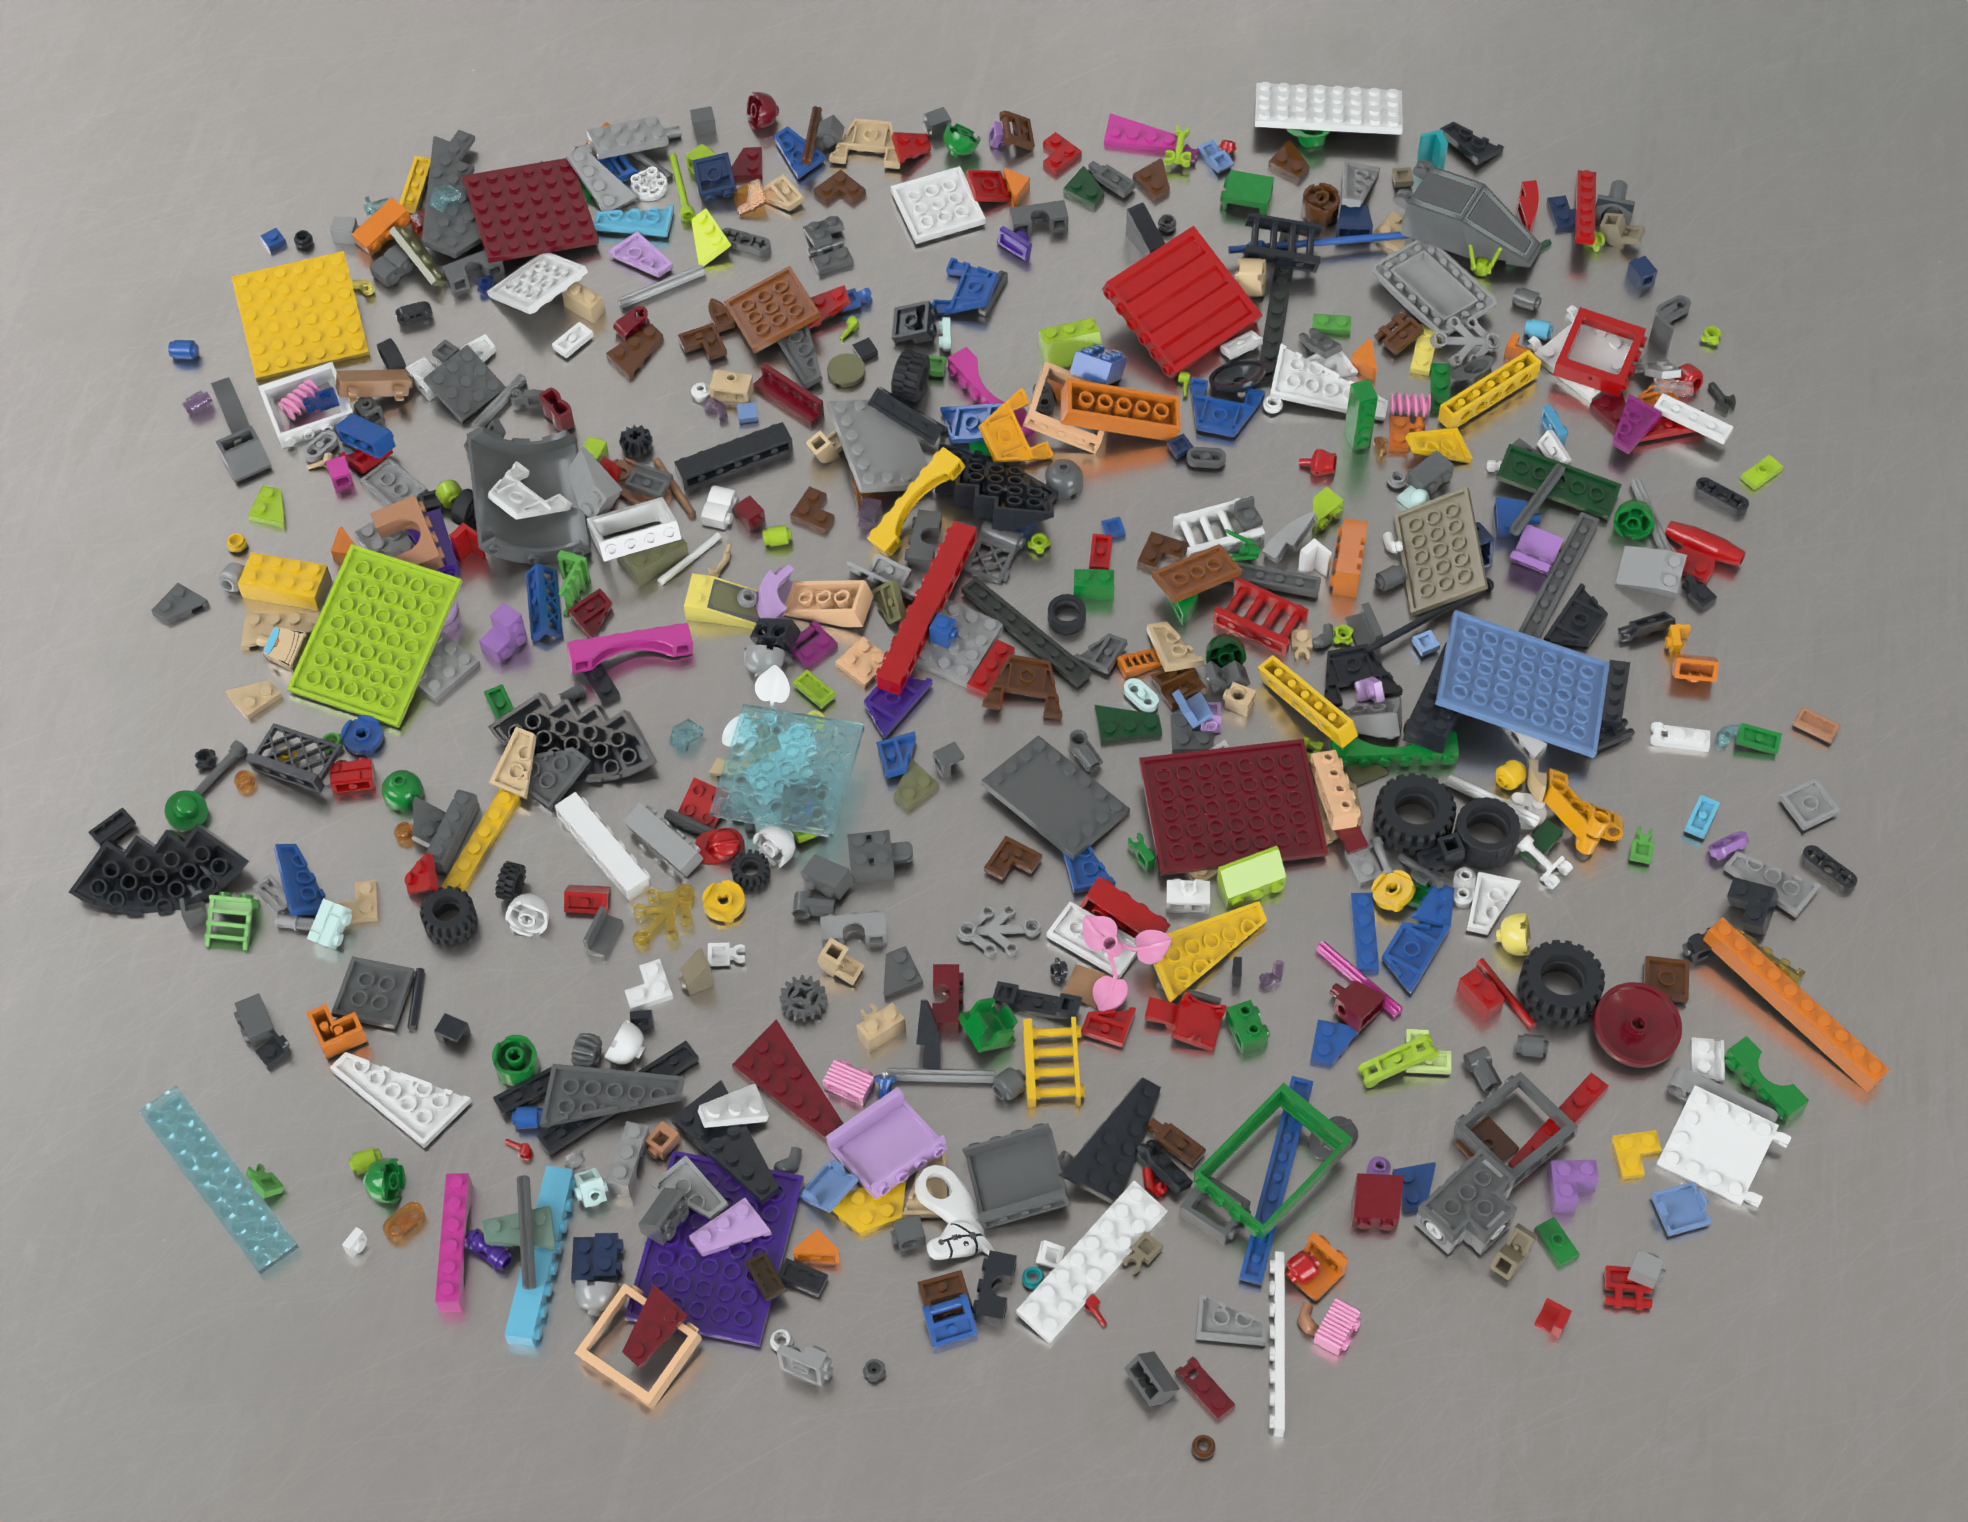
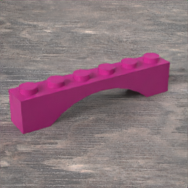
M967 347L948 357V372L951 376H955L958 379L962 388H966L970 392L973 400L978 401L980 404L1005 403L988 391L982 383L978 372V358ZM1025 408L1013 411L1025 438L1035 433V430L1023 426L1027 414Z
M688 623L567 642V656L572 674L591 671L607 658L628 651H654L671 657L693 654V640Z
M469 1173L446 1174L435 1303L439 1312H462L464 1244L473 1187Z

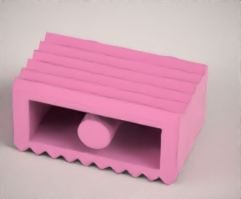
M834 1060L823 1079V1086L826 1091L864 1106L875 1086V1076L867 1069L862 1068L859 1070L854 1068L846 1060L841 1062Z
M1336 1298L1315 1334L1314 1343L1337 1356L1341 1350L1346 1351L1352 1340L1349 1338L1352 1330L1357 1332L1362 1323V1319H1360L1361 1310Z

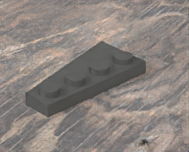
M808 325L777 341L806 389L823 380Z

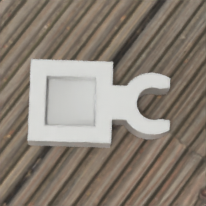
M730 942L708 943V962L710 966H730V960L738 963L745 962V955H737L739 952H745V945L739 944L730 948Z

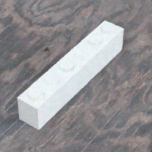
M576 792L555 805L557 817L629 902L650 889V875L646 869H641L637 865L638 861L634 855H629L625 851L626 848L623 842L613 837L614 834L611 828L601 823L602 820L599 814L589 809L590 806L584 797L580 798Z

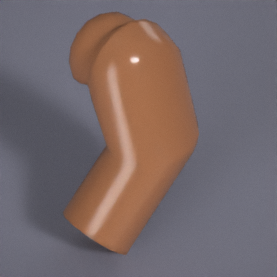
M1303 1302L1297 1319L1298 1325L1306 1334L1315 1336L1319 1325L1311 1318L1313 1305Z

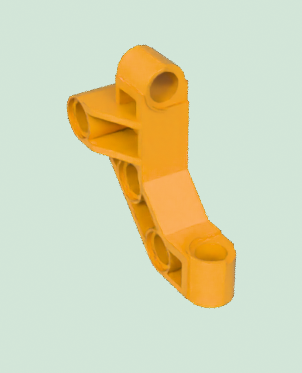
M1550 767L1547 769V787L1543 801L1576 835L1575 845L1578 851L1589 855L1593 853L1601 838L1617 841L1622 837L1624 822L1621 816L1610 810L1582 801L1568 786V774Z

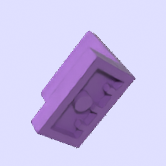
M1527 524L1515 551L1513 550L1510 555V560L1548 576L1563 543V538Z

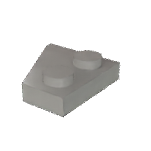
M1666 359L1657 360V363L1637 364L1634 370L1635 374L1644 372L1645 376L1659 379L1681 377V369Z

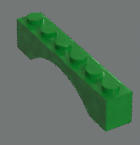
M1456 731L1452 732L1443 754L1415 744L1403 747H1382L1367 743L1357 737L1344 748H1341L1333 740H1330V751L1336 750L1338 758H1342L1343 769L1358 765L1360 768H1367L1370 765H1379L1381 767L1397 765L1404 767L1410 765L1429 766L1432 764L1451 765L1457 764L1459 755Z

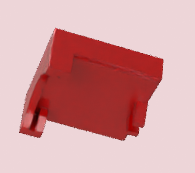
M1185 992L1179 1002L1171 1038L1212 1052L1216 1045L1221 1020L1227 1006L1205 1003L1196 999L1191 993Z

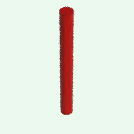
M1484 958L1479 959L1476 964L1489 980L1494 982L1497 990L1505 997L1506 1001L1529 1029L1535 1027L1536 1022Z

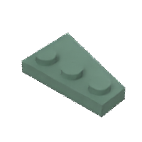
M550 1206L532 1209L534 1249L538 1247L557 1251ZM519 1213L482 1220L486 1245L520 1246Z

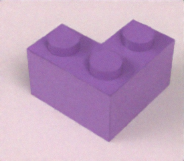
M504 602L490 615L493 627L479 640L482 652L499 664L508 659L512 652L522 645L527 638L522 614Z
M1551 1160L1547 1175L1552 1213H1575L1579 1202L1577 1192H1595L1599 1182L1596 1160Z

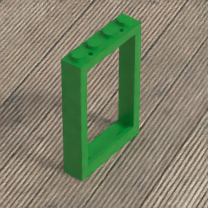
M1283 1082L1194 1172L1193 1183L1200 1192L1207 1193L1215 1205L1226 1209L1233 1220L1236 1222L1240 1221L1245 1225L1251 1235L1258 1236L1263 1240L1350 1150L1353 1138ZM1281 1107L1333 1149L1334 1152L1264 1224H1261L1212 1183L1209 1178Z

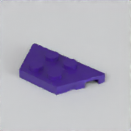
M910 675L901 695L878 689L876 686L865 698L864 706L884 738L891 733L932 686L933 680L931 678L920 680L914 679V676Z

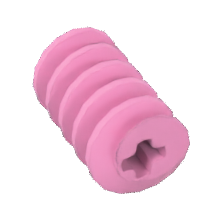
M307 379L304 381V384L298 386V389H293L292 393H288L286 398H282L278 405L287 417L295 421L294 413L301 416L300 409L305 412L308 410L306 404L313 407L312 399L315 402H319L317 395H321V392L311 380Z
M1391 391L1390 412L1392 416L1395 415L1396 411H1398L1399 416H1402L1403 412L1406 411L1407 417H1410L1411 412H1414L1415 417H1418L1419 412H1422V416L1425 418L1427 412H1430L1431 393H1428L1425 399L1423 393H1420L1418 398L1416 393H1412L1409 398L1408 392H1405L1403 397H1401L1400 392H1397L1394 397Z

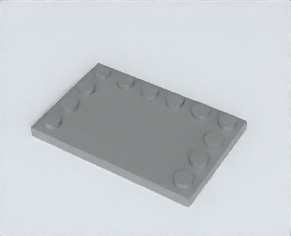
M869 400L829 401L827 408L859 492L907 491L909 484L915 481L920 475V471L928 465L916 434L869 406Z

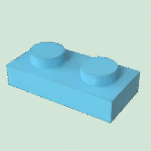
M1700 795L1684 831L1704 839L1720 802Z

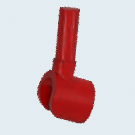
M510 1139L505 1140V1144L519 1150L518 1156L520 1158L530 1160L533 1150L528 1143L520 1144Z
M1091 1294L1086 1299L1085 1308L1092 1312L1104 1327L1107 1325V1322L1096 1308L1101 1302L1094 1294Z

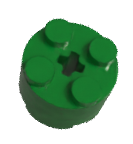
M509 1035L505 1037V1040L495 1045L492 1052V1061L500 1081L510 1086H515L538 1074L540 1068V1061L535 1046L527 1037L522 1035Z

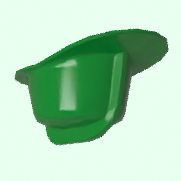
M1287 128V131L1297 136L1300 144L1306 148L1322 146L1326 135L1330 133V131Z

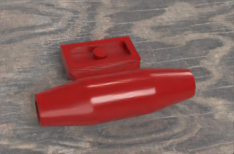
M1670 521L1665 531V535L1682 546L1681 549L1677 550V553L1687 555L1682 575L1688 576L1691 574L1696 581L1704 584L1707 583L1715 569V561L1740 566L1746 555L1744 550L1725 538L1696 526Z

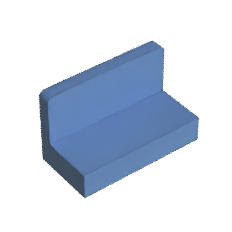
M1179 689L1172 693L1192 728L1197 727L1214 716L1201 692L1188 700L1185 699Z

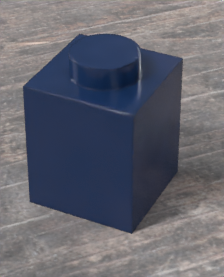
M1642 256L1629 262L1626 275L1637 289L1640 290L1655 283L1658 271L1646 256Z

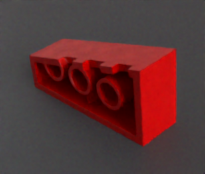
M1100 876L1079 906L1095 916L1111 918L1115 921L1119 930L1133 938L1146 930H1158L1166 933L1171 925L1163 916L1156 915L1145 904L1138 903L1127 892L1120 891L1113 886L1111 881Z

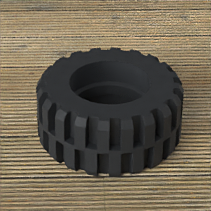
M1408 773V776H1404V774L1398 775L1396 780L1392 778L1387 781L1386 785L1382 786L1376 798L1373 821L1375 831L1379 832L1378 837H1381L1382 841H1386V846L1390 849L1396 848L1398 853L1407 852L1408 855L1415 856L1417 852L1436 847L1437 838L1452 834L1457 806L1452 792H1447L1448 787L1444 783L1439 784L1438 779L1434 777L1428 778L1427 774L1415 775V773ZM1404 805H1419L1426 808L1434 819L1424 824H1412L1403 820L1396 810Z
M1552 940V944L1544 942L1540 944V948H1533L1530 955H1527L1523 962L1518 981L1519 998L1522 1003L1525 1002L1524 1008L1528 1012L1532 1011L1534 1018L1537 1020L1541 1018L1548 1025L1556 1023L1557 1027H1563L1564 1024L1574 1026L1577 1024V1021L1584 1022L1588 1016L1593 1015L1605 987V973L1603 969H1600L1602 964L1599 959H1594V954L1590 950L1585 951L1584 946L1580 944L1577 946L1573 945L1572 941L1565 940V943H1561L1560 940ZM1549 972H1564L1571 975L1579 983L1581 990L1571 995L1557 994L1545 986L1541 977Z

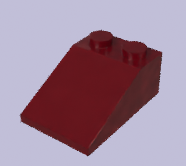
M1357 1173L1351 1200V1226L1359 1229L1376 1227L1382 1230H1392L1397 1228L1400 1218L1404 1175Z

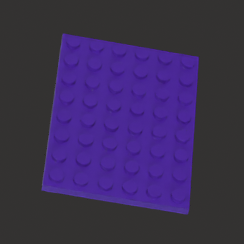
M672 1151L667 1170L686 1155L728 1202L729 1206L721 1213L743 1198H746L771 1230L772 1235L760 1236L752 1239L750 1242H741L729 1246L728 1249L701 1256L689 1240V1235L711 1220L689 1208L688 1217L684 1222L679 1223L674 1237L670 1241L667 1240L664 1246L647 1237L634 1285L644 1292L642 1296L646 1299L653 1285L658 1287L689 1316L683 1324L686 1325L688 1322L699 1329L697 1332L699 1335L760 1347L772 1300L768 1302L764 1300L745 1265V1261L765 1251L776 1272L779 1274L799 1201V1194L803 1186L804 1176L770 1169L779 1186V1192L762 1205L711 1158ZM631 1297L624 1317L625 1320L636 1322L643 1305Z

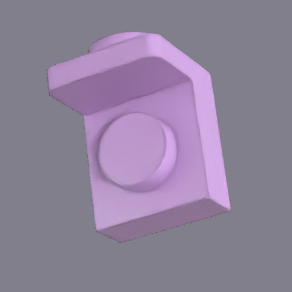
M1370 677L1354 683L1358 701L1362 702L1369 699L1377 703L1385 701L1382 682L1377 678Z
M1207 702L1214 716L1201 723V731L1221 733V702Z

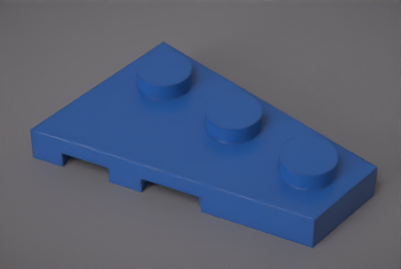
M788 126L774 135L777 146L797 179L825 160V155L814 148L811 165H803L802 156L806 140Z

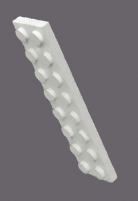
M1133 1181L1020 1305L1015 1313L1049 1344L1083 1307L1086 1299L1101 1287L1123 1262L1124 1258L1132 1252L1131 1247L1145 1231L1149 1233L1168 1211L1136 1181Z

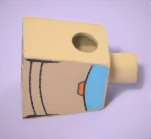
M274 627L270 636L260 634L256 643L258 646L264 647L263 654L267 659L294 673L309 640V636L304 631Z

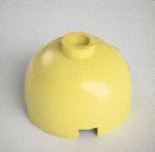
M1527 912L1510 914L1502 921L1501 929L1496 930L1497 942H1502L1504 950L1511 955H1530L1531 946L1527 947V943L1531 939L1529 918L1526 916Z

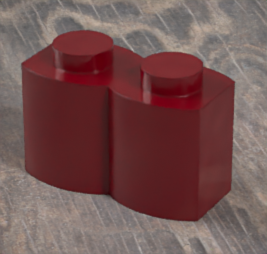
M550 387L539 393L543 413L547 418L553 420L556 429L563 431L575 426L571 406L561 399V395L556 389Z

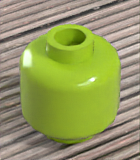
M445 480L438 485L436 496L445 508L452 509L457 496L463 489L455 480Z

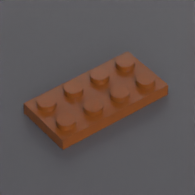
M1218 544L1153 571L1152 578L1173 603H1177L1240 576L1242 569L1232 560V557L1225 549Z

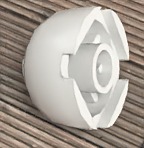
M777 824L767 825L754 835V844L758 843L760 847L758 849L759 855L761 853L765 854V858H768L771 866L777 864L779 865L778 868H781L794 855L795 841L793 833L789 829Z
M531 893L522 894L514 898L510 903L505 919L506 922L508 920L510 928L516 933L524 936H533L532 933L539 932V934H542L546 930L550 911L543 898Z
M625 1019L604 1058L613 1063L624 1065L630 1063L635 1057L639 1059L645 1049L642 1046L644 1038L639 1027Z

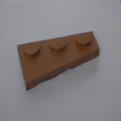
M651 323L608 351L606 356L631 380L637 368H641L644 364L643 361L646 357L651 355L664 340L663 334Z

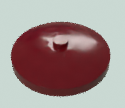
M1639 982L1619 984L1602 996L1594 1011L1593 1028L1599 1044L1608 1055L1624 1065L1636 1068L1656 1066L1667 1060L1680 1043L1682 1036L1680 1014L1671 999L1651 985Z

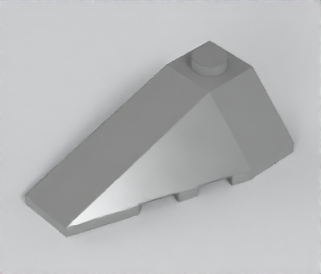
M1401 697L1385 698L1383 702L1377 703L1374 701V704L1367 706L1358 703L1349 710H1345L1343 707L1338 708L1354 721L1356 731L1359 734L1378 738L1385 737L1386 739H1394L1401 735Z

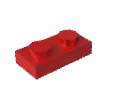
M1092 535L1089 569L1109 570L1112 535Z

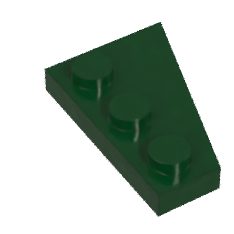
M1094 705L1101 744L1162 736L1158 714Z

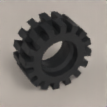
M749 849L747 854H745V851H742L741 856L737 854L735 856L736 860H732L731 871L733 880L742 889L746 886V891H750V887H753L755 891L758 885L762 888L764 887L763 882L765 884L768 883L770 865L768 858H765V854L761 853L759 855L758 850L752 853V849ZM749 865H755L759 868V871L754 875H745L743 873V869Z
M506 861L498 874L499 878L496 880L495 895L497 898L512 902L514 898L522 893V886H524V880L526 879V867L524 865Z

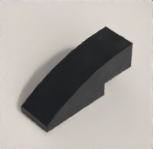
M922 999L916 1044L925 1045L923 1068L941 1069L943 1051L939 1026L928 1000Z

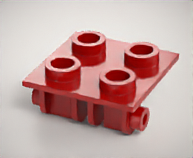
M694 777L678 813L715 829L724 808H728L731 804V801L728 800L730 793Z

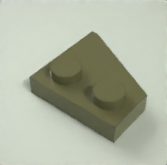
M897 579L890 580L871 590L879 602L877 607L884 614L888 624H896L906 618V609Z

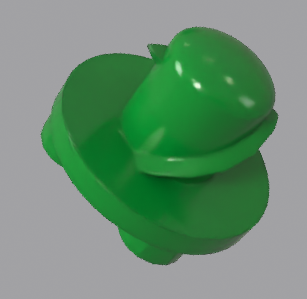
M178 791L171 795L165 804V818L170 826L182 833L192 831L196 824L203 825L208 816L207 803L200 794L194 791Z

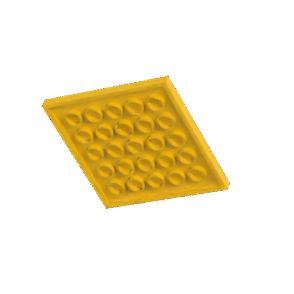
M344 251L231 276L256 381L312 369L330 362L338 363L370 355Z

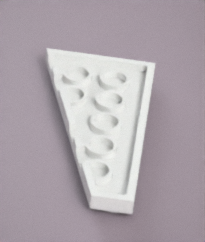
M347 1052L330 1066L331 1071L423 1148L432 1142L472 1102L468 1096H460L446 1088H438L427 1081L402 1072L397 1073L386 1066H378L370 1063L369 1060Z

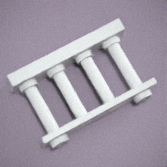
M1242 498L1174 516L1173 530L1182 529L1190 546L1187 547V557L1218 544L1226 552H1239V547L1246 542L1227 534L1228 537L1216 539L1209 522L1220 519L1224 529L1234 532L1228 517L1234 515L1235 502ZM1201 524L1209 542L1197 544L1190 527ZM1263 527L1239 533V535L1248 539H1254V544L1258 546L1264 545L1265 531Z

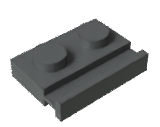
M637 462L635 469L632 470L625 482V488L657 499L663 497L670 486L669 483L673 480V474Z

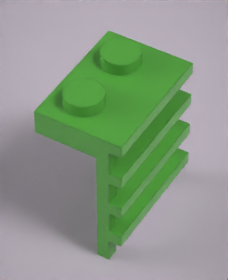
M560 550L557 557L562 579L565 582L558 594L560 596L564 595L566 609L563 616L567 617L569 615L568 609L574 606L575 602H580V593H585V583L590 584L591 578L585 557L576 555L574 552Z
M220 892L219 896L209 895L210 904L207 910L209 913L208 920H206L207 930L204 936L206 938L205 946L210 947L211 938L243 941L242 950H248L253 908H259L260 900L253 899L254 895L240 894V898L232 897L233 893ZM214 913L245 915L246 923L213 921ZM214 925L245 928L244 937L212 934V927Z

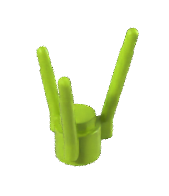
M1470 244V270L1477 276L1491 274L1492 267L1502 248H1498L1491 262H1489L1488 258L1478 257L1475 260L1473 247Z

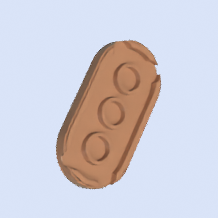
M629 458L612 460V462L622 468L620 478L618 479V484L623 489L619 495L620 498L632 506L656 499L625 488V482L632 470L635 469L637 462ZM669 487L663 496V499L665 500L667 505L671 501V491Z

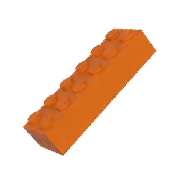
M1068 378L1061 390V424L1168 441L1176 437L1181 430L1180 397Z

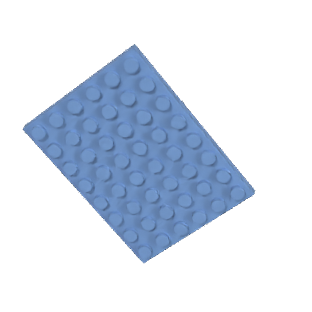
M1455 610L1451 619L1435 705L1594 758L1597 753L1610 662Z

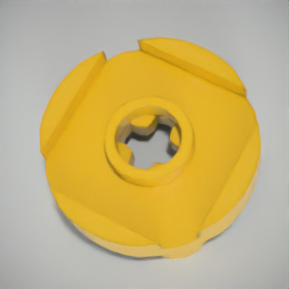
M1392 870L1393 873L1386 874L1385 872L1379 875L1373 882L1371 890L1373 898L1380 908L1398 912L1411 901L1416 888L1408 873L1401 870ZM1397 887V890L1395 892L1390 893V889H1395Z
M722 880V883L710 884L702 896L705 913L716 921L731 923L745 908V895L741 886L730 880ZM728 898V903L721 904L719 899Z

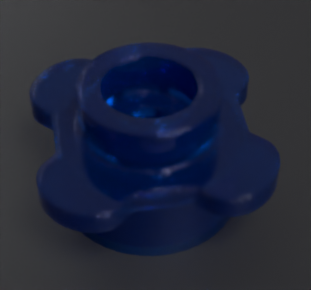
M488 275L487 277L475 280L479 293L488 294L487 291L495 286L493 276Z

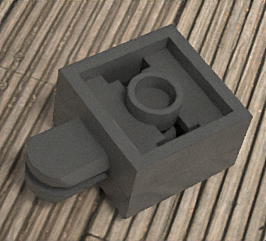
M890 830L847 834L853 883L894 879L893 864L911 862L913 859L911 843L908 841L891 843Z

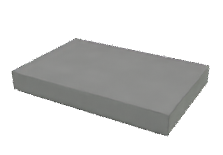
M390 457L360 479V484L386 506L413 495L420 501L418 494L429 492L423 484Z

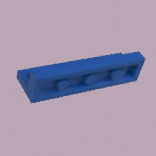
M536 563L526 573L531 639L539 641L544 635L560 639L563 636L557 570ZM544 573L551 576V582L544 576ZM546 588L551 592L552 598L546 593ZM547 605H549L553 609V615L547 609ZM548 621L554 625L555 630L549 628Z

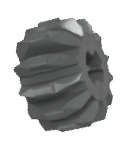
M580 1033L571 1053L573 1066L596 1068L602 1051L600 1036L592 1033Z

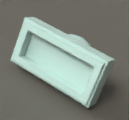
M1410 485L1398 495L1397 501L1410 509L1430 501L1426 490L1415 489Z

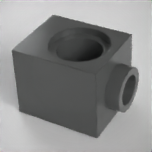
M920 1215L893 1222L894 1230L890 1231L893 1245L898 1244L899 1251L926 1244Z

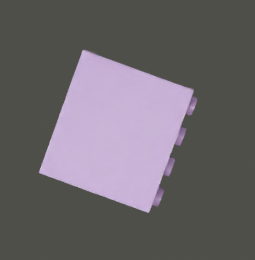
M898 1087L825 1136L829 1150L841 1163L845 1164L844 1166L851 1174L857 1176L858 1182L875 1200L886 1195L893 1187L906 1181L913 1173L923 1169L929 1162L942 1156L948 1150L945 1137L943 1135L939 1137L904 1100L903 1092Z

